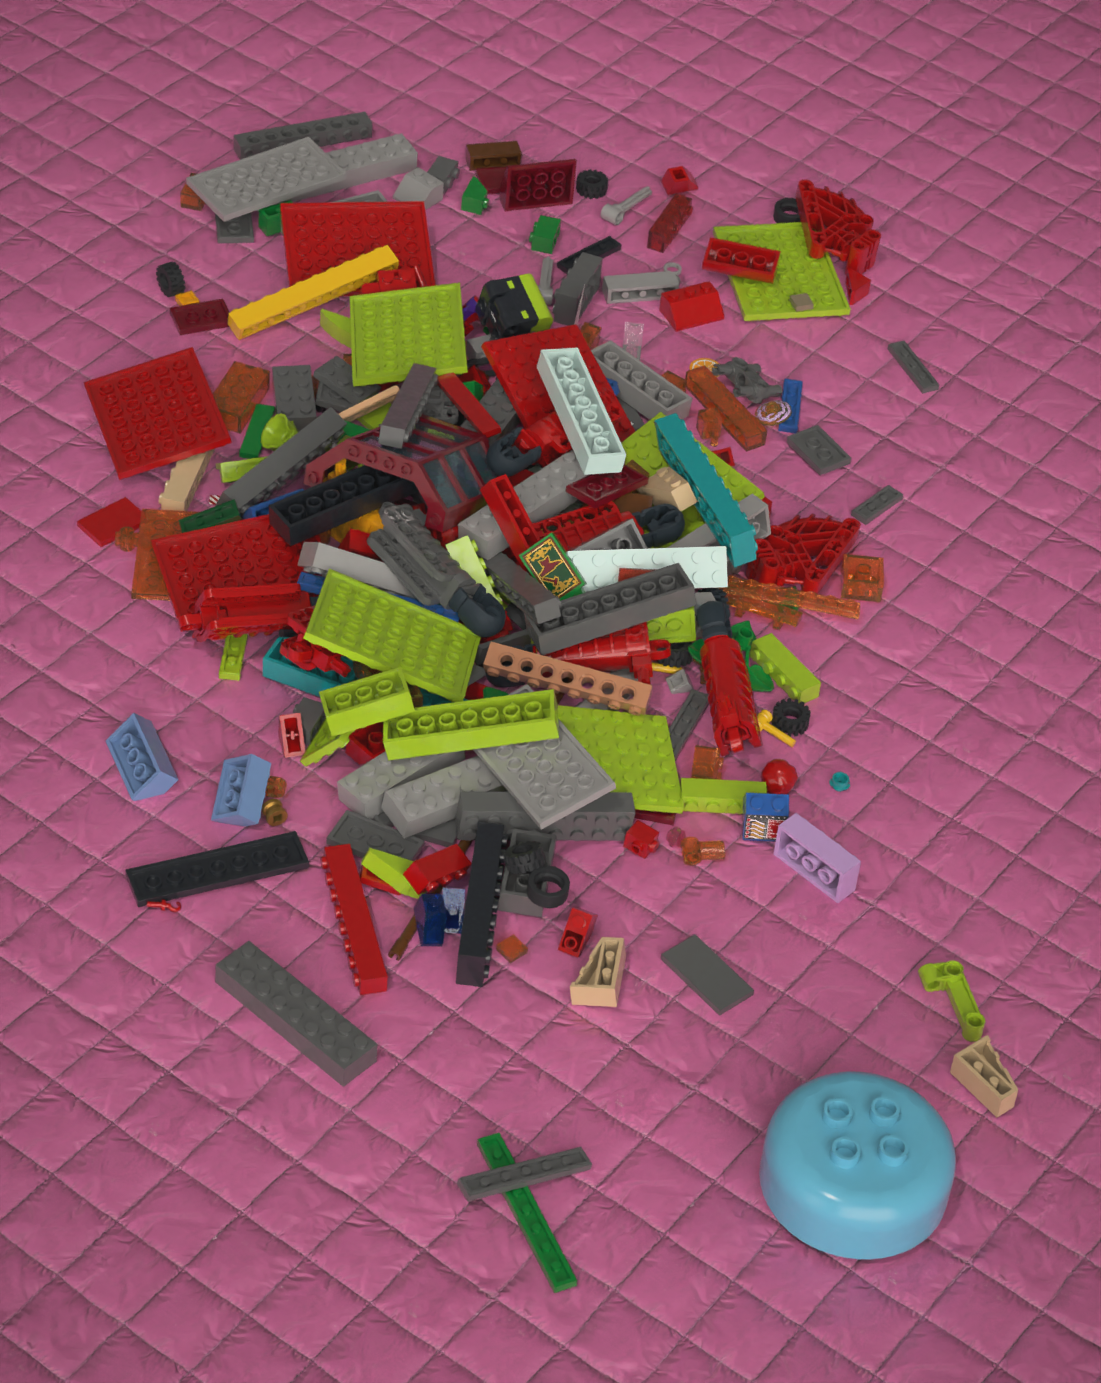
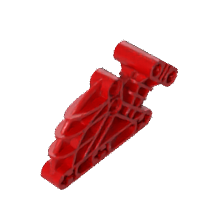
M807 179L800 180L795 198L808 254L816 259L823 258L826 252L840 257L841 261L846 262L845 275L848 268L863 274L867 269L869 270L873 267L881 240V233L872 230L873 217L865 214L857 206L854 198H850V200L845 198L842 191H839L837 194L830 191L828 186H824V189L816 188L812 181Z
M812 513L808 518H800V515H796L792 520L781 523L778 526L771 525V534L765 539H755L758 546L756 551L757 560L748 562L745 571L746 577L751 581L750 584L753 585L752 588L755 594L760 598L768 599L772 597L775 585L783 586L784 583L793 585L797 583L801 585V592L809 597L816 596L855 544L861 526L860 522L854 518H846L843 522L832 520L831 515H828L826 518H816V515ZM810 556H817L814 561L810 558ZM822 565L828 566L826 569H819Z

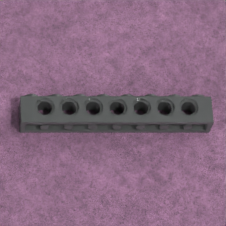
M359 112L234 135V151L239 160L306 137L311 138L319 147L371 138L372 122L366 112Z

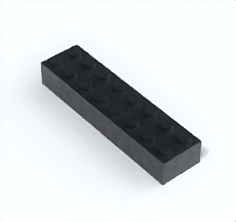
M407 447L395 452L418 460ZM363 465L270 504L269 520L272 527L292 546L381 508L384 502H396L419 492L413 481ZM423 465L426 472L428 473V468L425 465Z
M478 822L458 952L456 984L483 987L484 978L488 979L490 965L486 964H490L492 948H488V946L492 947L495 931H491V929L494 930L496 927L497 914L493 913H497L499 898L496 896L500 894L502 881H498V879L502 880L504 865H500V863L505 862L503 853L506 850L502 847H506L508 834H503V824Z

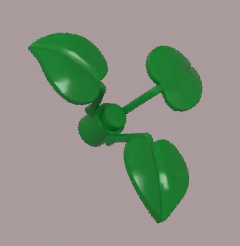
M744 621L731 626L732 639L740 644L741 651H746L745 663L749 672L752 690L758 692L772 691L774 684L770 675L766 674L759 665L749 667V653L752 641L757 639L751 628L750 621ZM703 639L696 640L688 647L692 657L699 663H701L700 650L704 645Z

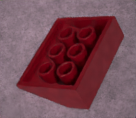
M568 159L507 166L500 184L499 197L504 211L573 204L577 160Z

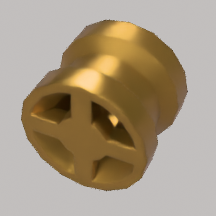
M270 799L262 805L261 811L266 816L270 826H278L286 821L288 814L279 799Z

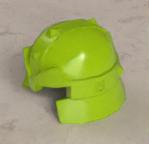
M283 413L273 416L263 429L261 435L262 446L266 449H272V451L277 450L298 433L294 422L290 421Z

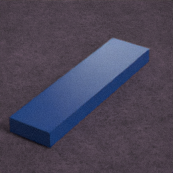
M784 379L782 401L788 403L790 414L782 421H779L778 431L797 433L803 381Z

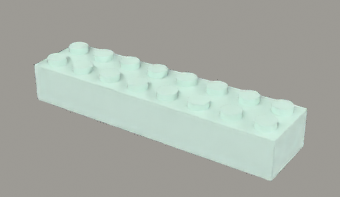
M579 349L541 350L537 369L584 475L622 472L626 458L625 450Z
M726 546L566 551L587 583L583 586L585 592L676 563L681 565L693 583L694 589L728 587Z

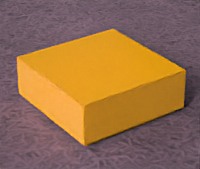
M192 290L175 295V301L179 306L200 303V300Z

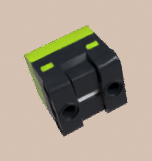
M532 274L488 281L484 284L475 307L481 324L486 325L491 335L490 341L528 334L533 331L548 330L553 323V317Z

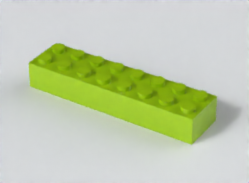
M554 689L416 707L414 712L388 719L383 724V744L388 760L559 738L558 705Z

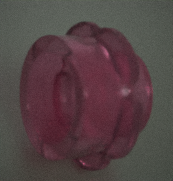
M678 827L670 829L666 837L667 841L670 842L669 846L672 848L674 846L681 847L685 841L686 833Z

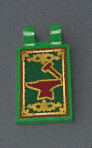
M551 532L519 555L532 577L540 584H543L553 595L558 596L560 601L571 598L574 595L586 593L583 589V586L587 584L554 532Z

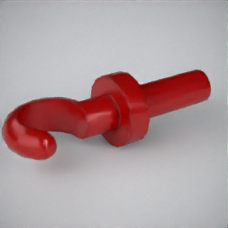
M163 899L161 902L147 901L146 904L147 907H158L161 911H165V908H168L172 912H178L181 909V903L178 901L176 902L178 908L172 907L171 903H166Z

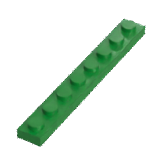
M500 1133L477 1139V1146L490 1170L515 1164ZM528 1186L503 1192L502 1194L553 1292L557 1293L577 1286V1279Z

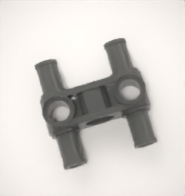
M734 357L732 361H728L726 364H714V367H712L713 375H725L735 385L734 388H738L733 389L735 397H747L750 401L759 404L769 396H781V394H776L782 393L780 385H769L759 376V372H761L759 364H748L745 360Z

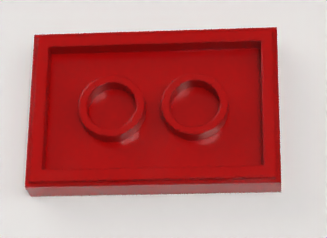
M124 497L78 520L77 526L95 543L103 547L149 524L150 518L129 499Z

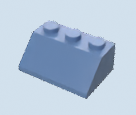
M253 754L224 760L211 820L244 827L258 824L261 817L263 800L266 795L265 791L270 776L271 763Z

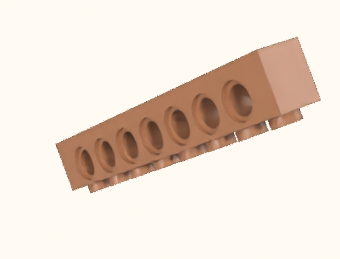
M490 642L483 664L485 672L490 676H503L512 682H525L533 688H539L540 686L547 688V690L554 689L555 693L562 692L574 699L584 698L592 704H606L614 710H628L630 714L637 716L640 714L646 715L652 695V685L495 642ZM504 661H510L512 662V665L505 667L502 665V663ZM525 666H529L532 668V670L530 672H524L522 671V668ZM544 672H551L553 674L549 678L542 676ZM570 677L573 681L564 683L562 679ZM584 683H591L593 685L589 689L582 687ZM606 688L613 690L611 694H605L602 691ZM631 694L633 698L626 700L623 698V695Z

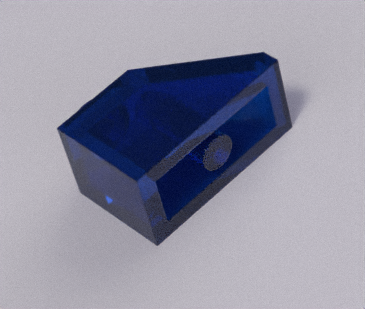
M443 887L440 933L461 934L464 918L465 888Z
M421 894L413 907L420 945L442 946L446 923V908L443 894Z

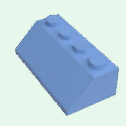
M133 713L106 740V744L133 801L165 794L179 780L152 721Z

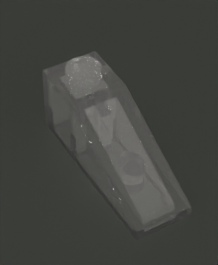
M625 322L622 349L640 361L644 324Z

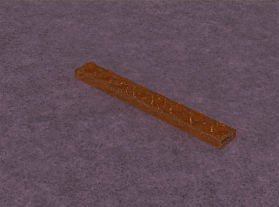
M733 575L727 576L728 587L719 588L729 594L853 619H859L860 603L852 599L844 600L832 595H819L812 591L805 592L792 587H780L773 583L765 584L753 579H740Z

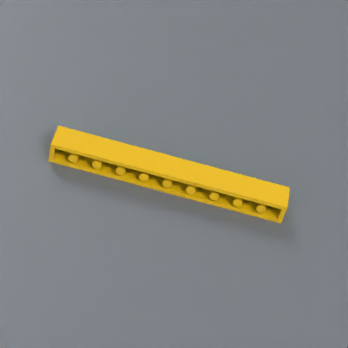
M388 245L378 247L370 253L362 254L351 261H345L342 265L335 268L331 267L327 271L315 274L305 281H299L291 287L282 288L277 293L266 295L263 299L250 302L242 308L232 310L228 314L227 324L237 339L241 340L361 288L364 283L374 282L377 271L398 269L399 260Z

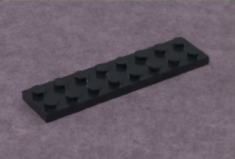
M296 831L125 869L137 907L146 906L147 901L161 902L162 899L168 901L309 868V861Z

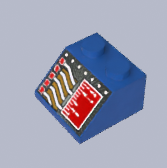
M746 793L743 797L742 840L776 842L778 826L789 818V795Z

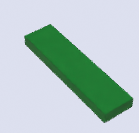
M256 403L239 452L240 458L251 459L260 457L263 448L261 435L267 422L274 416L275 406Z

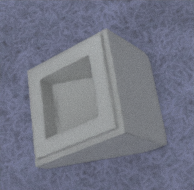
M684 669L666 678L672 694L691 692L694 689L691 679Z

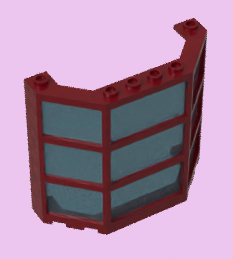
M422 414L419 417L418 423H416L412 435L409 437L408 443L405 442L402 449L378 444L380 426L344 440L307 464L303 484L310 487L323 483L324 478L328 477V474L335 470V464L344 458L346 459V470L363 464L413 481L428 506L425 526L444 532L457 526L460 522L488 505L480 489L490 480L499 477V475L495 474L487 464L486 456L490 446L486 435Z

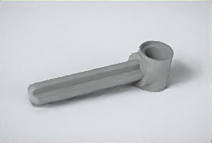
M650 187L642 188L620 204H606L601 211V218L616 226L619 225L624 218V212L652 194Z
M550 256L543 259L540 284L538 285L547 305H552L553 289L550 287L554 261L550 259Z

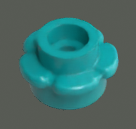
M843 772L834 773L829 781L830 786H833V789L836 791H844L850 787L849 776Z

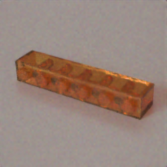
M705 365L686 371L684 383L686 389L746 452L765 445L766 428L760 424L755 416L739 402L733 393Z

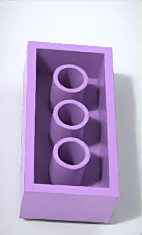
M797 813L778 826L773 855L836 903H839L855 891L861 861L855 855L849 853L839 843L833 841L823 831L817 829L807 819Z

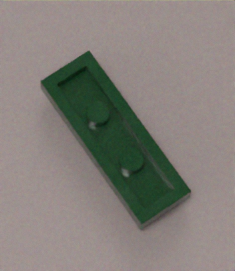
M233 499L180 519L179 524L182 533L235 522L242 518L238 504Z

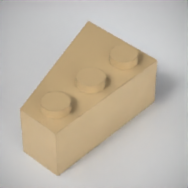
M670 467L659 469L655 475L649 477L647 485L637 489L639 494L653 496L652 504L654 506L671 504L682 511L697 502L688 481Z
M601 937L590 954L586 966L581 968L579 971L580 975L570 985L572 1005L617 1007L626 960L624 938Z
M986 1035L954 1055L950 1073L991 1113L999 1117L1014 1107L1018 1088L1007 1068L1002 1066L998 1052L994 1051L990 1044L991 1040Z

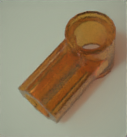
M686 837L680 842L683 862L686 865L693 866L699 864L702 860H720L725 858L724 841H699L696 837Z

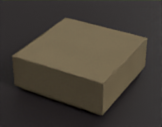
M807 293L790 295L789 301L796 312L813 309L814 304Z

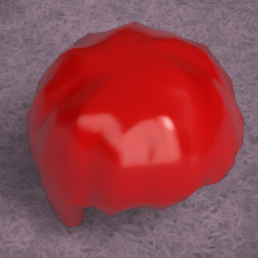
M773 759L767 762L761 770L760 776L761 782H766L768 794H787L793 789L798 779L796 768L784 759Z

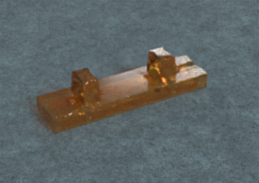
M729 588L725 591V598L729 600L726 603L736 608L735 616L742 618L743 614L748 611L774 620L772 628L780 630L784 623L797 627L802 620L803 612Z

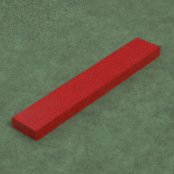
M454 372L438 377L437 385L478 433L486 435L487 438L501 433V427Z

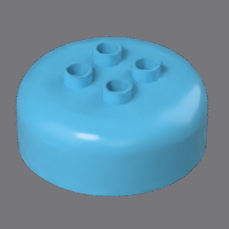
M857 1071L837 1072L823 1075L801 1084L791 1091L778 1105L766 1131L760 1161V1185L766 1203L777 1220L791 1234L809 1246L844 1258H886L916 1247L930 1236L939 1225L944 1216L954 1181L956 1156L954 1142L945 1121L937 1110L915 1090L901 1082L878 1074Z

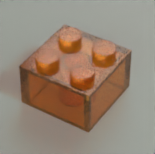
M844 554L841 567V598L881 602L884 587V558Z

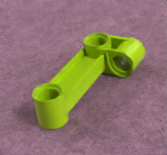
M950 960L934 964L928 963L921 966L918 970V975L924 989L928 992L940 990L947 992L962 1028L963 1038L970 1042L980 1040L986 1021L978 1009L963 973L964 968L962 964L958 961Z

